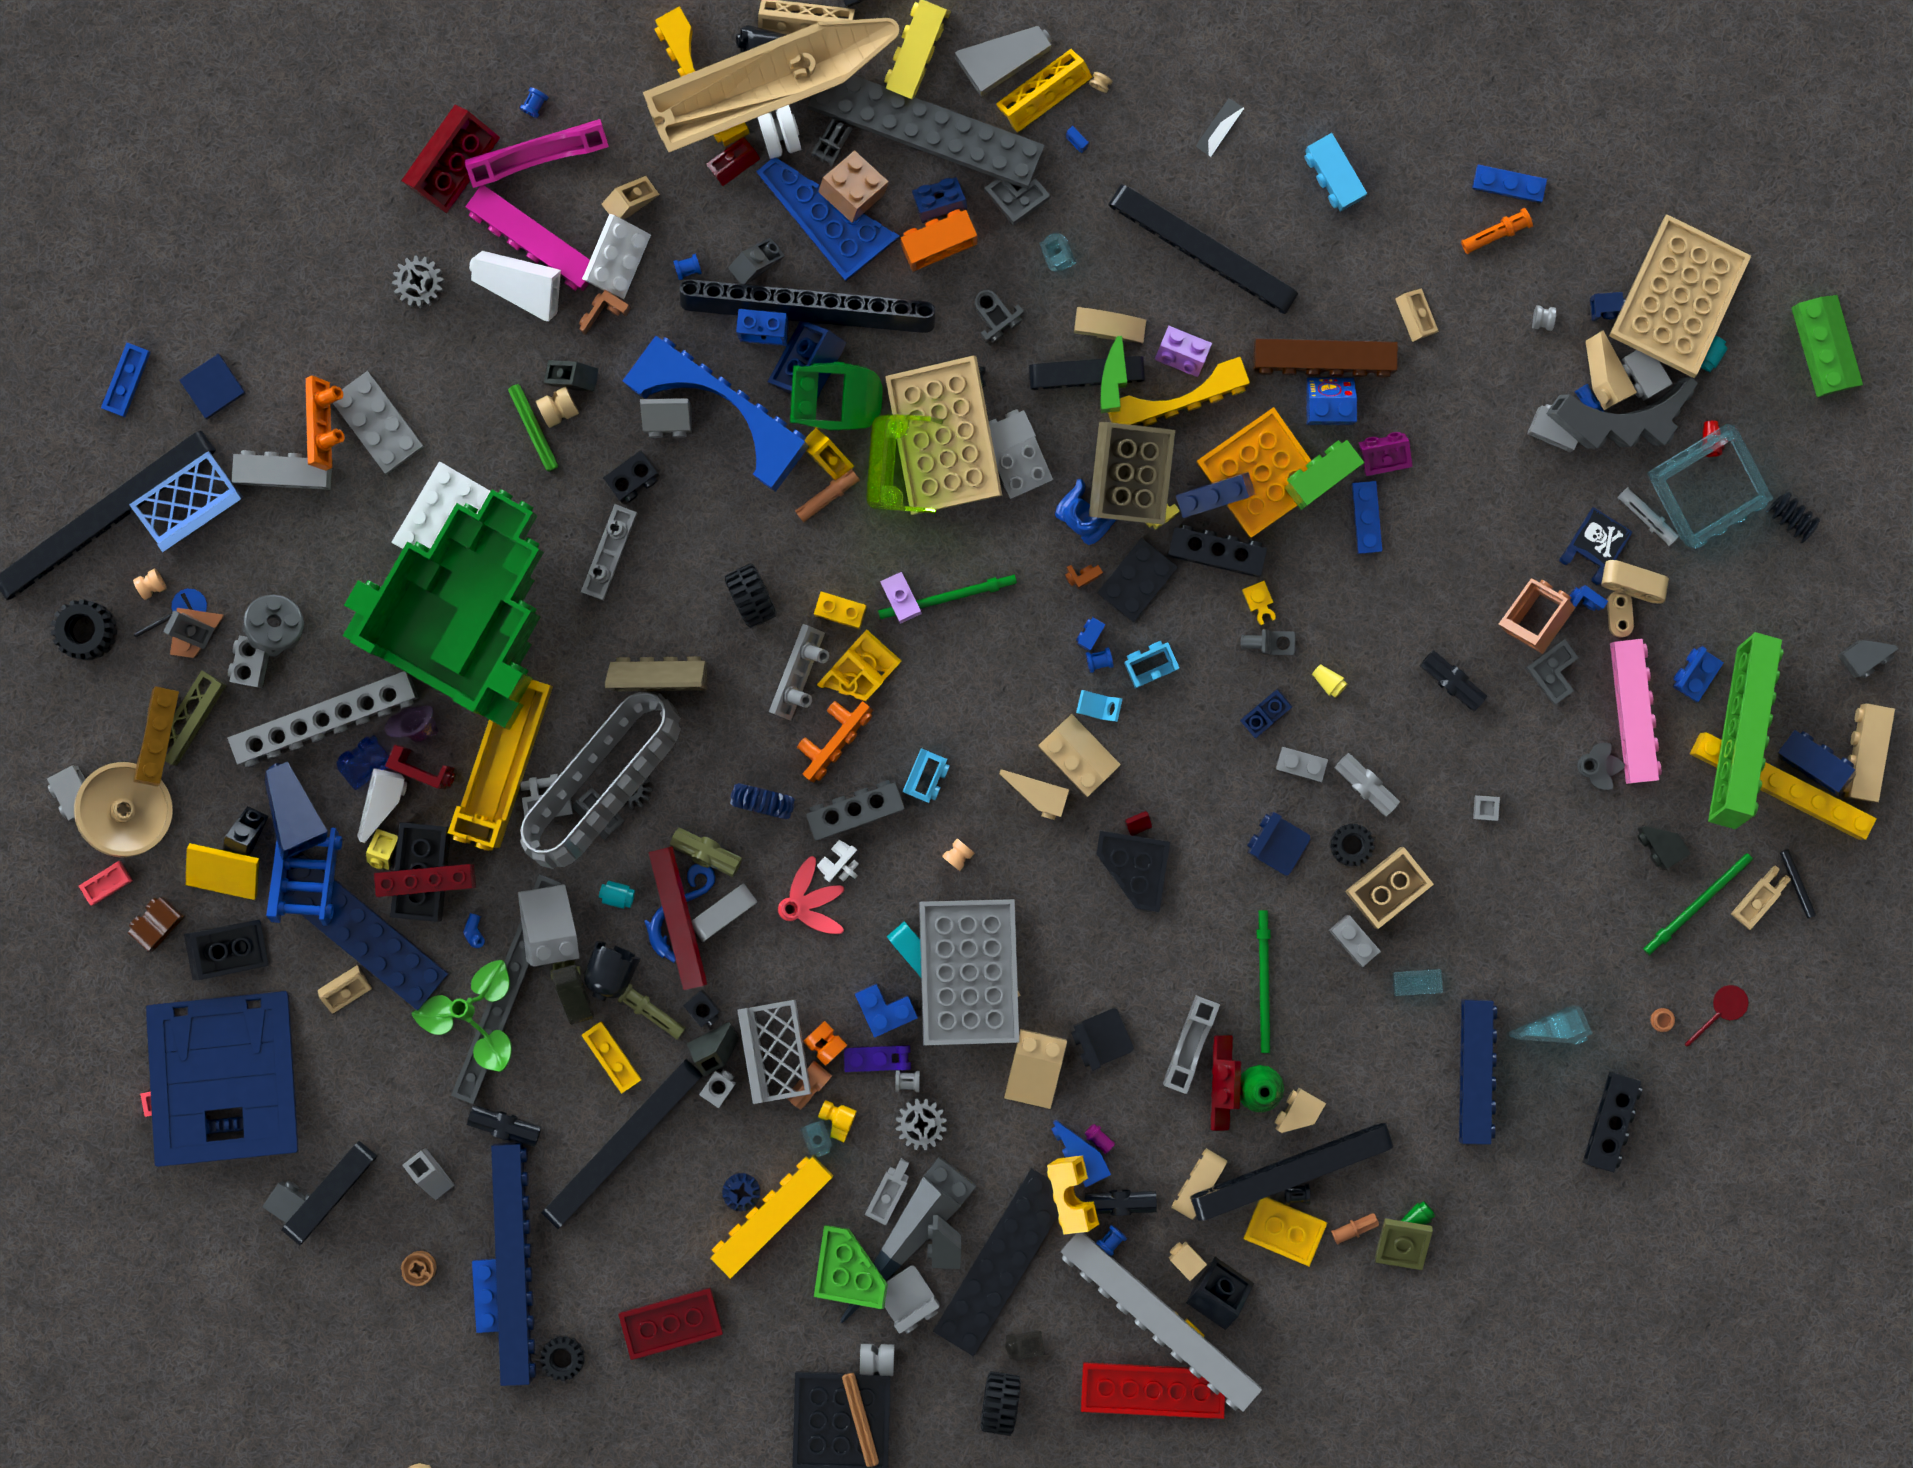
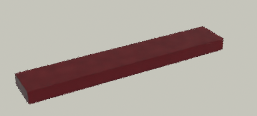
M673 847L648 852L683 990L707 985Z

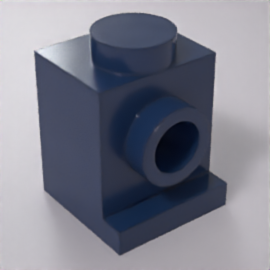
M1623 292L1600 293L1591 296L1592 321H1597L1601 316H1603V319L1617 318L1626 298H1623Z

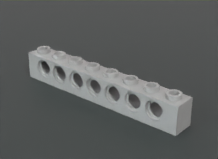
M403 671L230 736L228 741L236 763L238 765L245 764V767H250L258 764L259 758L267 756L268 759L281 755L280 750L289 747L290 751L303 747L302 742L311 739L312 742H316L326 738L325 734L334 731V734L346 731L348 730L347 725L356 723L357 726L370 721L369 717L378 714L379 717L391 714V709L400 706L401 709L414 705L413 700L419 699L410 674ZM389 689H394L396 691V698L389 702L386 699V692ZM368 697L374 700V706L370 710H366L363 705L364 700ZM349 705L352 709V714L345 719L341 711L344 706ZM323 714H327L330 719L329 724L325 727H322L319 722ZM301 722H305L307 725V732L303 735H300L297 731V727ZM282 730L285 734V739L279 744L275 740V735L278 731ZM256 739H260L263 743L262 749L258 752L253 748V743Z

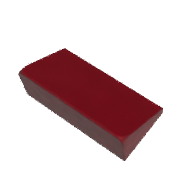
M743 136L706 165L719 183L724 186L760 160L755 149Z

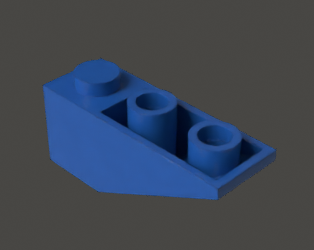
M1053 1121L1055 1127L1051 1129L1057 1141L1062 1139L1066 1147L1062 1149L1065 1158L1083 1155L1088 1179L1083 1181L1085 1187L1111 1175L1099 1150L1059 1121Z

